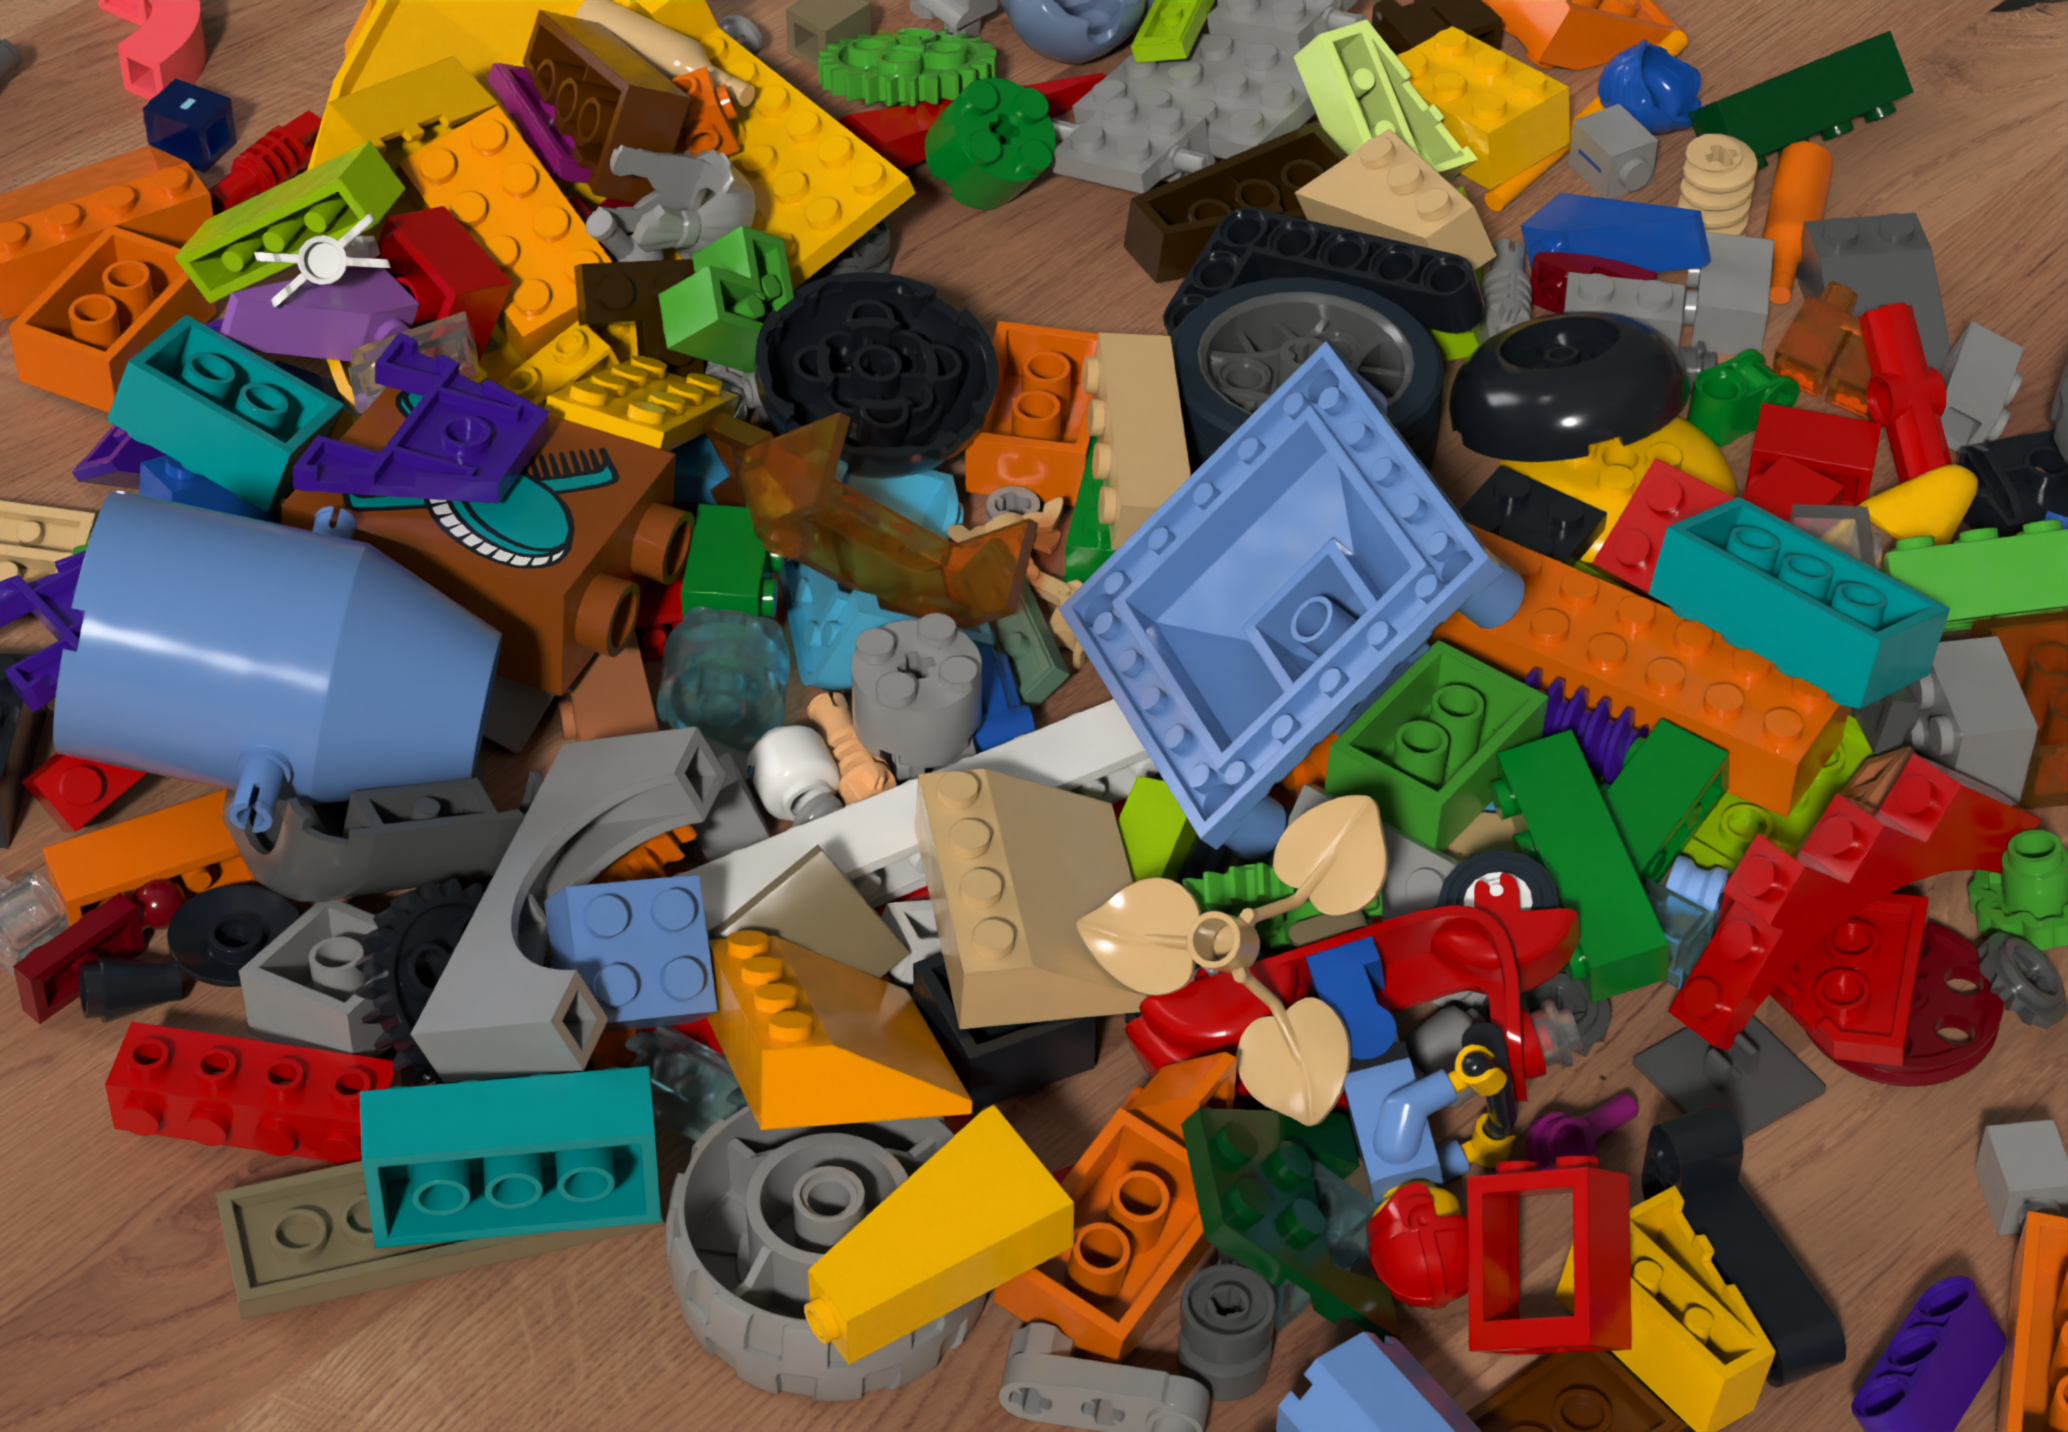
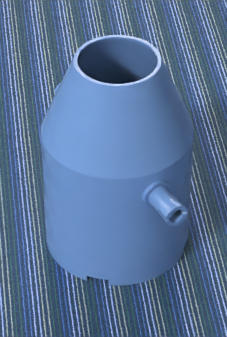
M111 491L106 497L96 519L72 603L73 609L83 610L85 614L77 651L63 649L53 720L54 749L57 754L234 790L236 794L228 811L229 820L239 829L246 831L250 812L252 809H255L257 814L252 832H264L273 823V813L277 800L287 801V798L297 797L301 805L314 807L350 800L351 791L472 778L487 721L503 634L371 544L351 540L357 524L353 515L345 509H340L336 527L330 528L334 507L321 508L314 517L313 530L309 531L135 493Z

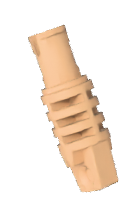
M834 692L831 700L828 693H822L811 700L807 708V714L815 729L823 737L838 767L841 779L839 781L838 794L844 806L860 802L897 787L896 780L881 750L879 757L869 752L858 740L853 728V717L844 695Z

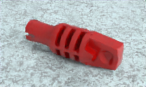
M308 110L285 126L281 127L278 125L272 128L265 136L258 139L255 144L248 147L245 152L238 155L233 161L231 173L208 190L211 195L213 215L220 214L292 179L298 172L307 167L322 119Z

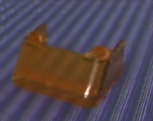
M842 412L770 439L744 451L737 479L756 537L764 542L763 547L768 552L783 558H793L852 591L858 590L877 595L878 604L892 612L920 619L930 613L945 614L955 621L957 628L969 629L1016 614L1039 523L1028 518L952 544L840 482L834 476L851 418Z

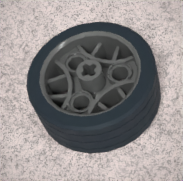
M1309 277L1273 278L1242 284L1210 297L1186 315L1173 332L1171 338L1191 475L1325 341L1344 356L1354 371L1384 394L1387 401V417L1411 447L1415 455L1421 460L1427 470L1430 471L1437 444L1444 379V366L1439 346L1427 328L1403 307L1373 291L1344 282Z

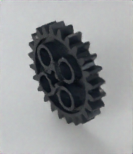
M452 878L439 886L434 881H429L414 890H409L391 900V907L373 917L378 928L362 936L361 939L362 943L372 953L356 961L355 967L369 975L371 982L356 989L355 993L361 998L373 1000L375 1008L361 1018L364 1024H381L384 1032L378 1037L374 1046L377 1050L391 1045L394 1046L398 1051L392 1064V1069L395 1072L409 1065L415 1067L413 1087L425 1086L434 1081L435 1085L459 1083H444L411 1036V1032L420 1017L421 1009L426 1006L484 895L482 884L478 882L462 890L457 878ZM545 956L543 967L550 968L552 966V958ZM483 1079V1080H479V1081L495 1080V1079Z

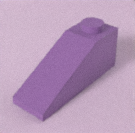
M352 266L348 267L343 276L332 284L319 285L307 280L276 308L273 307L271 299L294 279L231 292L220 334L250 351L360 362L380 357L398 333L410 336L419 303L384 268Z

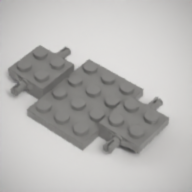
M1215 0L1213 7L1216 8L1207 15L1210 34L1199 32L1187 59L1136 63L1132 54L1073 105L1076 124L1052 118L1055 142L1061 143L1055 148L1052 158L1053 173L1143 194L1160 180L1171 182L1215 164L1214 157L1227 159L1299 129L1316 111L1293 57L1319 34L1366 20L1367 17L1364 14L1347 12L1359 0Z

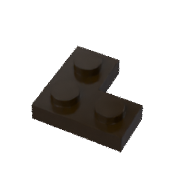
M693 259L588 263L574 266L579 326L636 323L638 356L662 361L667 364L666 372L687 378L690 373L704 375L703 359L667 349L658 296L660 293L695 274Z

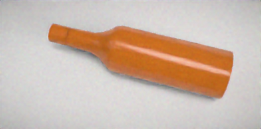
M1802 141L1792 143L1784 148L1778 159L1762 236L1764 239L1774 240L1769 300L1775 304H1785L1791 298L1797 268L1802 260L1801 237L1804 221L1824 220L1834 161L1831 154L1824 147L1813 142Z

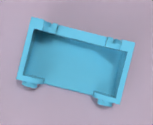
M825 451L811 458L792 490L797 524L796 557L784 563L783 573H779L802 684L825 691L852 689L851 662L856 649L855 642L861 632L870 628H880L897 621L921 619L930 613H940L951 617L956 623V629L967 635L977 648L992 646L994 649L995 636L994 632L990 629L986 616L969 611L957 620L941 550L950 538L948 536V526L962 525L964 516L963 505L958 502L953 475L929 470L901 478H863L846 474L848 463Z

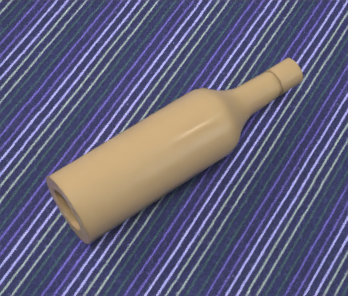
M585 0L574 16L575 18L603 25L669 80L706 66L716 88L726 84L734 103L747 107L754 99L755 88L714 67L709 61L705 48L697 40L612 0Z

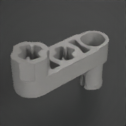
M1030 1323L1025 1328L1013 1331L998 1395L1000 1404L1011 1414L1030 1421L1102 1432H1204L1210 1396L1203 1384L1194 1379L1171 1375L1166 1371L1073 1358L1075 1352L1073 1339L1064 1335L1056 1326L1050 1324Z

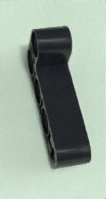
M1716 1103L1652 1126L1649 1132L1641 1177L1643 1197L1646 1201L1674 1185L1676 1186L1685 1201L1682 1213L1695 1235H1706L1715 1250L1711 1261L1726 1285H1736L1775 1349L1776 1353L1766 1381L1769 1385L1779 1388L1842 1364L1846 1358L1845 1338L1840 1324L1828 1305L1738 1181L1744 1150L1742 1136L1731 1112L1724 1105Z

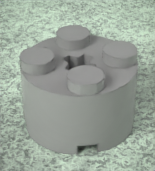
M930 613L921 619L897 621L880 628H870L861 632L856 639V649L851 662L853 728L860 743L869 752L879 757L880 750L898 755L899 764L908 766L940 764L960 755L969 747V738L976 729L979 731L982 723V660L979 650L973 641L963 632L956 629V623L951 617L940 613Z

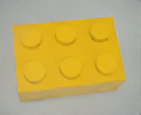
M1451 26L1414 48L1396 56L1411 74L1407 80L1429 107L1435 104L1445 118L1441 120V123L1463 149L1468 146L1478 160L1460 174L1491 190L1570 144L1569 87L1466 34L1464 31Z

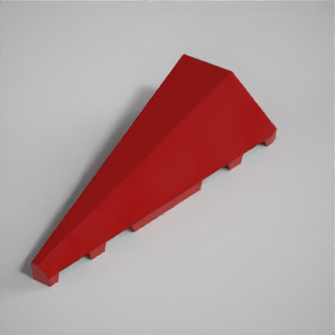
M1103 73L1024 85L1022 87L1025 89H1036L1044 95L1049 106L1047 113L1050 119L1072 110L1073 105L1106 76ZM939 99V103L935 105L929 102H921L916 106L903 105L854 113L838 120V122L897 169L903 170L926 159L924 147L927 131L938 115L953 100Z

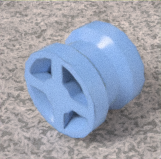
M1678 855L1666 884L1660 908V918L1675 921L1683 917L1693 920L1698 929L1712 933L1719 919L1724 895L1723 889L1726 886L1727 877L1731 876V870L1715 867L1708 871L1696 867L1693 859Z

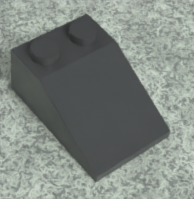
M1891 213L1881 216L1804 221L1801 237L1802 260L1797 268L1796 279L1839 387L1868 385L1872 372L1858 317L1867 311L1895 303L1905 302L1906 305H1912L1927 367L1932 366L1940 373L1944 360L1951 351L1932 249L1917 214Z

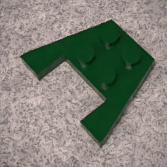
M1198 1108L1188 1117L1181 1126L1205 1240L1277 1287L1281 1286L1286 1280L1291 1281L1310 1294L1313 1310L1333 1324L1344 1316L1365 1331L1375 1333L1383 1343L1385 1336L1395 1337L1398 1341L1402 1339L1391 1291L1384 1283L1334 1266L1325 1236L1326 1221L1319 1210L1311 1174L1313 1171L1343 1181L1360 1166L1348 1116L1341 1113H1329L1321 1123L1311 1127L1305 1126L1278 1111Z

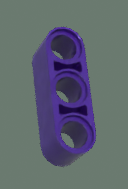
M1965 1276L1946 1278L1928 1288L1917 1300L1851 1404L1852 1413L1864 1432H1954L2007 1345L2005 1333L1973 1280Z

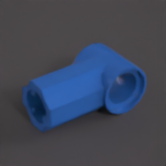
M992 646L977 648L982 660V723L979 731L976 729L972 735L976 754L1011 741L1017 736L1035 731L1033 716L1029 706H1021L1007 654L995 651Z

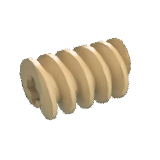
M1704 134L1696 137L1687 146L1685 154L1687 160L1683 167L1684 178L1680 187L1682 195L1679 198L1677 208L1700 210L1705 232L1746 236L1745 231L1749 219L1748 214L1758 165L1755 153L1747 144L1735 137L1723 134Z

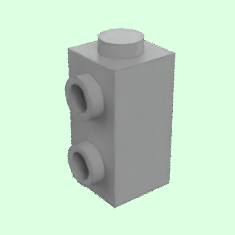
M1973 321L1970 322L1945 358L1940 371L1947 394L1944 414L1940 418L1947 445L1959 452V447L1983 443L1985 439L1988 441L1998 439L2011 414L2010 411L2003 407L2011 402L2023 380V375L2016 370L2024 348Z

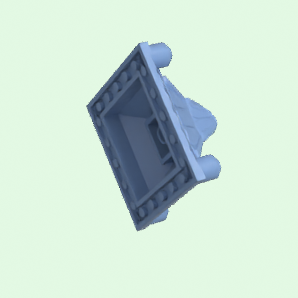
M1327 341L1059 608L1065 621L1199 838L1216 850L1224 844L1241 857L1248 859L1262 857L1278 844L1286 826V813L1283 806L1268 795L1272 786L1275 783H1279L1314 747L1333 733L1337 736L1341 735L1424 653L1430 651L1427 641L1438 624L1444 623L1458 610L1480 628L1491 629L1498 627L1516 614L1524 597L1525 584L1521 575L1484 546L1421 460L1390 422L1386 415L1387 401L1384 394L1354 371L1344 356Z

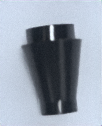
M96 956L94 963L79 965V995L85 1019L100 1017L104 1024L166 1002L181 1001L182 999L180 969L174 961L157 962Z

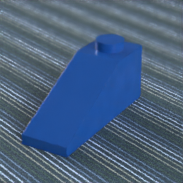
M1559 193L1521 225L1531 270L1533 258L1538 252H1564L1598 256L1639 266L1656 273L1707 266L1711 262L1700 210Z

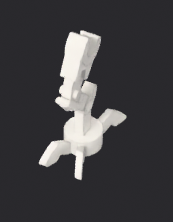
M370 212L338 241L324 235L312 237L303 244L299 254L254 252L257 261L298 263L301 274L271 299L273 307L276 308L307 280L319 285H327L338 281L348 267L391 268L388 259H374L380 254L375 237L359 236L374 221L372 213Z

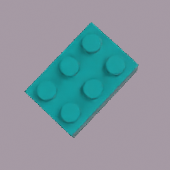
M185 315L127 362L107 421L126 431L134 440L151 445L179 461L188 471L203 475L233 492L242 502L269 512L294 489L293 466L317 436L327 438L345 405L208 326Z

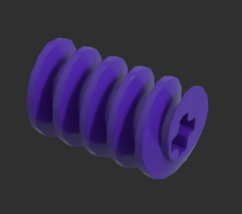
M1534 667L1522 683L1549 696L1542 738L1572 729L1593 778L1596 779L1603 774L1604 783L1612 785L1622 771L1623 761L1628 749L1638 737L1641 736L1645 739L1648 737L1649 726L1644 725L1639 731L1633 729L1635 709L1627 707L1616 721L1610 719L1612 700L1607 697H1603L1592 711L1588 710L1589 690L1580 687L1569 701L1565 700L1566 680L1557 677L1546 691L1542 690L1543 670Z

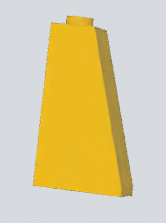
M992 1105L972 1119L808 1269L810 1302L804 1305L806 1320L815 1337L824 1345L832 1342L847 1364L851 1365L1074 1247V1202L996 1106Z

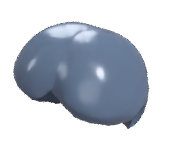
M1000 0V3L1009 17L1012 28L1022 42L1031 50L1043 57L1058 62L1079 64L1099 58L1123 43L1138 26L1142 25L1154 0Z

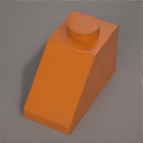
M1221 1052L1163 1066L1145 1088L1138 1086L1132 1090L1122 1108L1186 1148L1181 1124L1198 1108L1233 1109L1237 1057L1227 1052Z

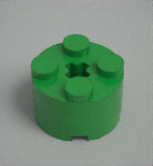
M985 78L971 82L938 115L927 131L924 147L925 158L929 170L936 181L941 177L953 190L949 194L959 203L975 209H997L1017 197L1052 162L1055 151V131L1050 116L1047 113L1049 106L1046 98L1036 89H1025L1015 82L1001 78Z

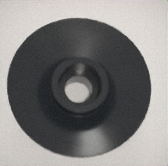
M252 885L216 887L195 895L175 912L167 932L168 949L176 965L192 978L215 986L241 987L239 970L301 916L292 903L269 889Z

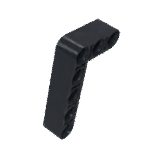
M1244 207L1232 211L1221 220L1166 307L1163 314V323L1168 336L1172 338L1173 332L1186 315L1210 297L1242 284L1273 278L1309 277L1344 282L1370 290L1403 307L1426 328L1446 333L1458 334L1477 326L1483 319L1485 306L1472 265L1466 258L1460 255L1262 209Z

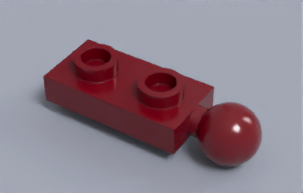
M169 878L151 880L137 888L132 901L119 892L98 908L85 913L79 921L44 945L30 951L24 959L13 965L23 1011L37 1023L41 1024L80 997L78 985L79 965L94 963L96 956L134 959L146 951L142 931L146 928L154 930L168 929L173 915L186 902L182 888Z

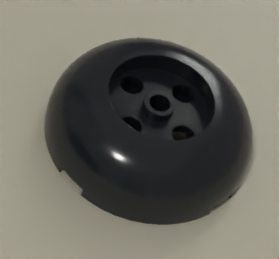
M854 272L832 275L796 289L794 299L781 307L777 312L772 310L767 316L757 339L754 360L755 382L764 411L773 426L791 446L809 459L825 451L848 463L846 474L856 477L891 479L913 476L936 468L954 458L975 439L986 423L994 403L999 376L998 361L991 340L982 325L966 308L958 312L952 306L936 298L937 289L925 283L898 275L877 272ZM841 368H851L849 373H834V371Z
M1563 312L1537 317L1513 325L1495 334L1478 346L1467 357L1456 374L1450 393L1449 412L1452 430L1458 431L1461 434L1463 445L1476 453L1510 461H1561L1589 456L1587 445L1619 437L1620 443L1626 446L1660 430L1676 418L1685 407L1689 398V383L1683 360L1675 346L1664 334L1648 323L1634 317L1613 312Z

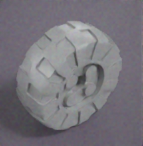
M748 1105L726 1120L723 1117L719 1118L702 1134L692 1146L691 1161L685 1173L678 1172L673 1183L666 1220V1255L671 1285L675 1296L679 1299L685 1324L696 1342L709 1357H712L714 1354L718 1355L736 1370L737 1378L777 1395L782 1390L808 1395L812 1401H845L861 1399L862 1393L885 1387L894 1390L906 1385L936 1368L940 1356L948 1349H955L963 1343L982 1312L986 1293L851 1365L847 1364L832 1342L824 1345L815 1337L804 1313V1305L810 1302L808 1269L955 1136L946 1127L944 1117L760 1130Z

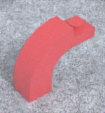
M98 0L99 9L140 26L138 30L117 45L124 89L162 107H169L194 85L206 63L207 46L200 0Z

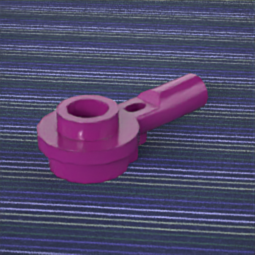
M1623 1093L1584 1116L1570 1117L1568 1114L1560 1112L1540 1115L1532 1122L1527 1132L1525 1148L1528 1161L1538 1162L1540 1171L1555 1170L1557 1157L1591 1156L1597 1152L1596 1140L1637 1117L1638 1106L1635 1100L1630 1095Z

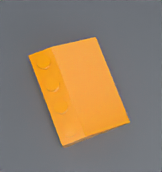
M741 930L729 934L727 939L708 940L718 1012L707 1016V1019L760 1130L972 1114V1100L906 989L777 936H767L759 931Z

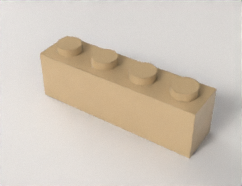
M1099 332L1094 357H1085L1083 361L1082 391L1083 393L1092 394L1087 412V431L1089 436H1097L1098 439L1093 451V477L1095 480H1103V486L1100 489L1098 499V519L1100 524H1109L1112 550H1118L1191 476L1171 336Z

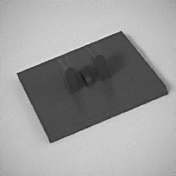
M1754 1016L1751 1017L1742 1032L1735 1036L1734 1043L1728 1051L1712 1046L1688 1027L1633 1057L1632 1063L1683 1115L1716 1103L1724 1105L1737 1122L1742 1140L1823 1095L1826 1090V1086Z

